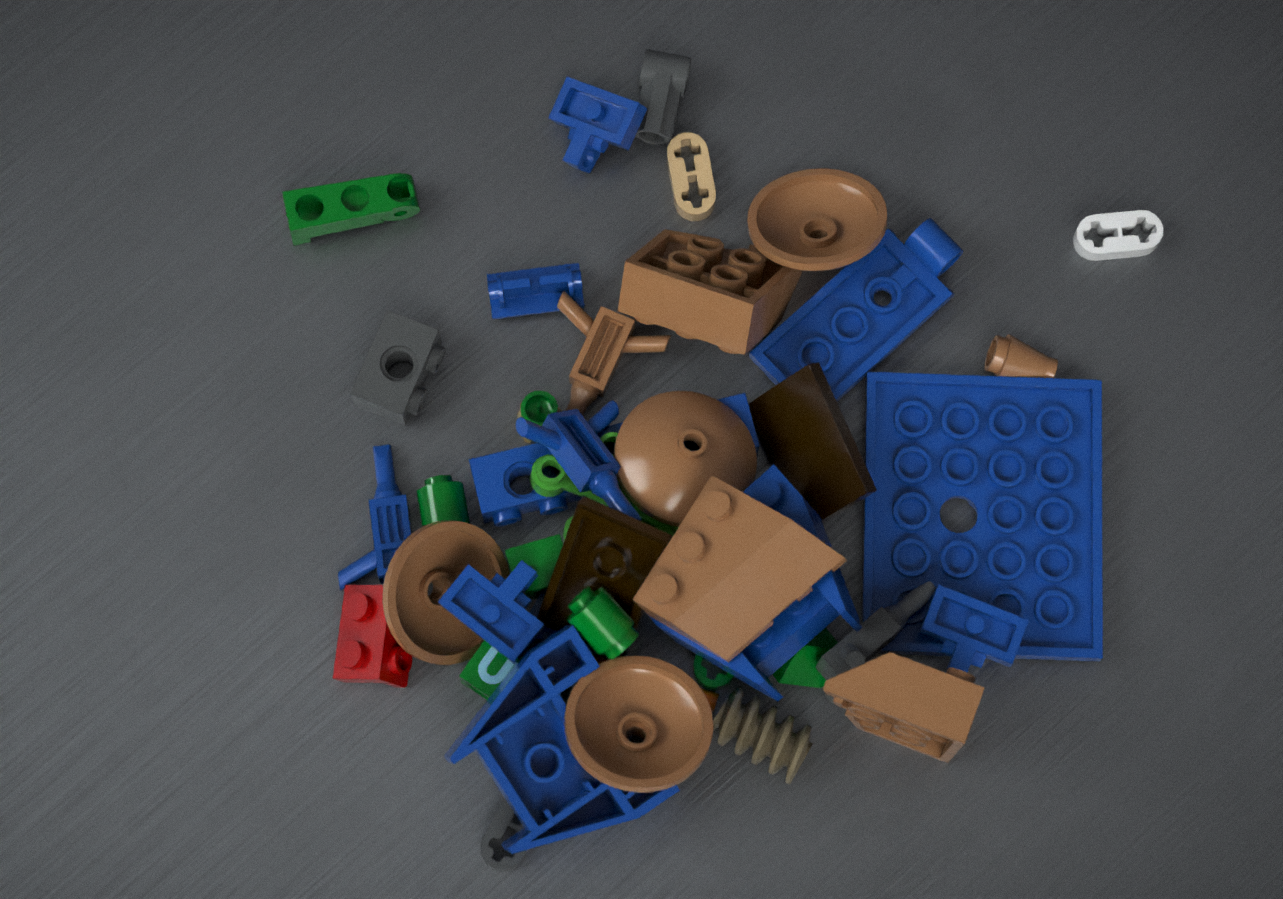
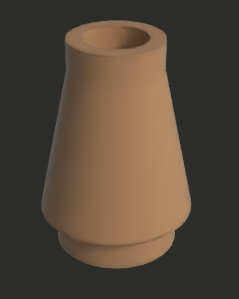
M1010 334L1006 337L996 335L987 351L984 369L993 373L994 376L1054 378L1058 360L1043 354Z

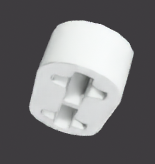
M1146 210L1094 214L1080 221L1073 235V245L1076 252L1087 260L1099 261L1141 257L1150 254L1156 249L1163 236V225L1154 213ZM1136 224H1142L1143 231H1151L1152 233L1148 236L1145 243H1141L1137 235L1123 236V234L1133 232ZM1091 228H1096L1097 234L1100 236L1113 235V237L1103 239L1100 247H1094L1092 240L1084 239Z

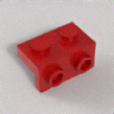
M345 585L333 679L345 683H384L396 688H406L409 671L412 667V656L397 643L389 630L383 609V585Z

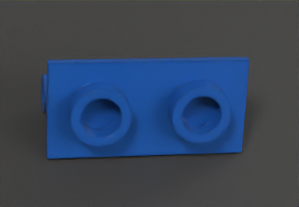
M579 263L487 274L493 320L560 311L557 308V304L563 291L581 308H585Z

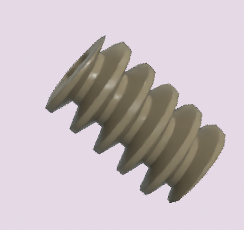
M741 686L737 687L728 695L713 721V731L719 728L717 743L720 746H724L732 738H736L734 753L738 756L752 747L751 763L755 766L766 757H769L768 773L771 775L777 773L784 766L787 767L785 783L790 785L813 745L809 741L811 726L807 724L797 733L792 732L794 716L789 715L779 724L776 723L778 707L772 705L761 714L759 713L761 698L756 695L748 703L743 704L744 688Z

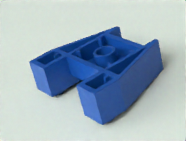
M774 464L743 491L746 495L793 520L831 547L818 513ZM840 567L835 572L830 570L811 586L813 590L800 602L796 599L773 619L774 624L730 662H726L650 617L655 625L676 643L777 702L783 696L768 678L832 621L841 615L856 632L863 628Z
M573 625L563 626L524 652L444 755L447 762L455 764L475 751L524 827L501 843L504 850L511 854L638 819L680 791L677 785L654 792L620 790L594 778L574 757L569 748L564 729L566 704L559 694L578 682L581 677L587 676L600 666Z

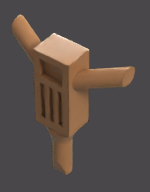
M563 291L557 308L586 336V340L569 375V384H572L570 401L565 411L578 409L584 416L587 407L597 396L604 398L624 353L665 352L672 335L632 336L635 329V320L602 306L595 320H593Z

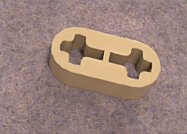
M689 132L678 134L670 141L667 147V166L674 205L677 213L682 218L698 222L710 216L715 207L716 190L709 151L706 142L699 135ZM682 147H690L691 153H699L694 156V171L687 172L684 159L676 158L681 155ZM696 182L699 196H707L702 199L701 207L693 208L691 201H683L689 196V183Z

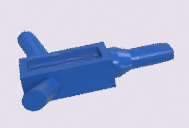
M609 401L588 421H586L578 409L548 414L542 426L522 417L516 420V431L518 434L546 446L580 493L591 491L596 496L602 498L610 508L639 521L642 520L619 488L616 475L621 466L598 437V434L618 417L619 407L615 401Z
M390 444L373 447L377 488L374 499L369 500L374 549L338 572L340 591L345 589V585H351L376 568L380 584H384L385 575L392 557L400 545L412 534L407 495H402L396 484Z

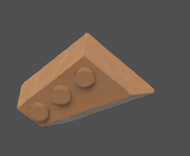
M664 229L625 261L618 312L633 316L637 322L642 324H656L673 330L680 337L700 339L717 345L720 350L726 353L745 355L782 320L803 271L791 269L773 262L751 244L748 249L724 248V243L718 238Z
M711 476L636 593L633 601L650 617L726 662H730L774 624L773 619L796 599L800 602L813 590L811 586L830 570L835 572L847 560L793 520L720 479Z
M889 652L826 680L823 691L827 695L834 697L833 702L838 707L846 709L845 715L857 729L948 763L966 742L985 687L974 684L976 678L965 671L947 668L945 673Z

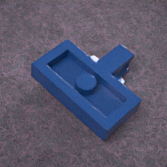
M566 77L548 118L556 124L570 129L568 139L571 142L563 161L573 168L590 174L600 156V152L605 153L609 144L629 151L647 108L639 102Z
M523 560L519 562L506 579L497 573L490 581L468 564L438 601L439 605L514 665L545 627L541 621L526 610L532 600L525 595V592L536 580L538 574Z
M938 584L920 632L944 641L941 653L951 656L947 668H955L968 673L970 665L982 668L985 658L1011 667L1029 620Z

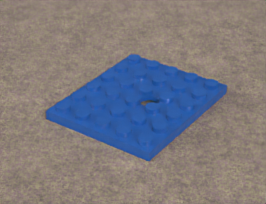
M867 372L865 385L864 463L877 491L864 498L861 623L881 607L885 608L897 604L912 590L931 581L936 588L939 584L1028 619L1029 622L1015 659L1100 662L1103 659L1102 380ZM953 498L967 500L968 504L976 511L977 518L973 528L964 533H955L948 530L940 519V509L946 501ZM935 591L926 605L908 619L905 627L897 634L895 639L877 654L892 652L903 655L948 656L941 653L944 641L920 632Z

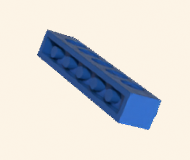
M742 393L717 399L733 410L744 422L752 436L758 457L760 446L746 394ZM622 423L607 426L598 434V437L601 439L608 432L618 433ZM612 442L605 444L611 454H614L615 443ZM684 442V446L688 450H699L695 442ZM539 443L468 459L484 524L494 522L496 527L511 525L521 521L522 514L539 510L541 515L557 514L568 509L567 503L580 501L582 497L565 490L554 497L542 496L535 490L526 495H520L512 491L510 486L514 479L519 476L530 477L534 462L541 456L552 455L546 446ZM547 466L542 469V473L546 477H557L558 470L555 467Z

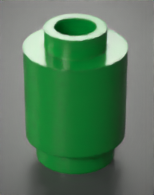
M438 475L424 480L425 486L416 491L422 527L443 520L470 523L462 482L453 481L451 475Z
M590 587L585 588L567 606L572 611L567 621L575 627L577 632L598 655L604 653L610 660L624 652L639 635L633 628L634 620L603 587L596 591H593Z

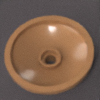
M825 168L796 171L772 181L755 196L747 215L749 236L760 253L773 262L785 267L812 272L838 269L863 258L880 243L888 222L885 200L874 185L855 174Z
M669 391L644 400L625 418L614 445V458L621 466L617 473V478L627 497L646 515L672 526H680L711 476L743 492L754 482L756 475V449L752 436L744 422L724 403L698 392ZM684 442H695L698 445L699 450H688L684 446Z
M443 520L427 524L412 533L400 545L391 559L383 584L385 619L397 643L407 653L421 661L437 665L461 663L471 659L484 641L438 603L468 564L489 581L497 573L505 579L510 575L505 556L500 547L481 528L456 520ZM432 582L433 590L432 593L428 596V587L429 584Z
M624 656L600 663L599 668L579 679L567 701L564 729L569 748L574 757L594 778L620 790L654 792L681 783L691 776L704 761L713 735L712 711L702 689L683 670L657 658ZM631 735L639 736L643 740V742L633 743L630 742L627 737Z

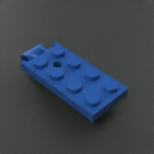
M932 218L924 221L908 237L905 244L896 237V234L891 229H887L880 243L869 254L844 267L750 352L749 358L775 385L806 365L819 362L833 395L838 402L866 376L867 372H871L954 296V293L937 277L945 273L961 257L964 250ZM878 291H886L891 296V302L885 306L878 305L874 301V294Z

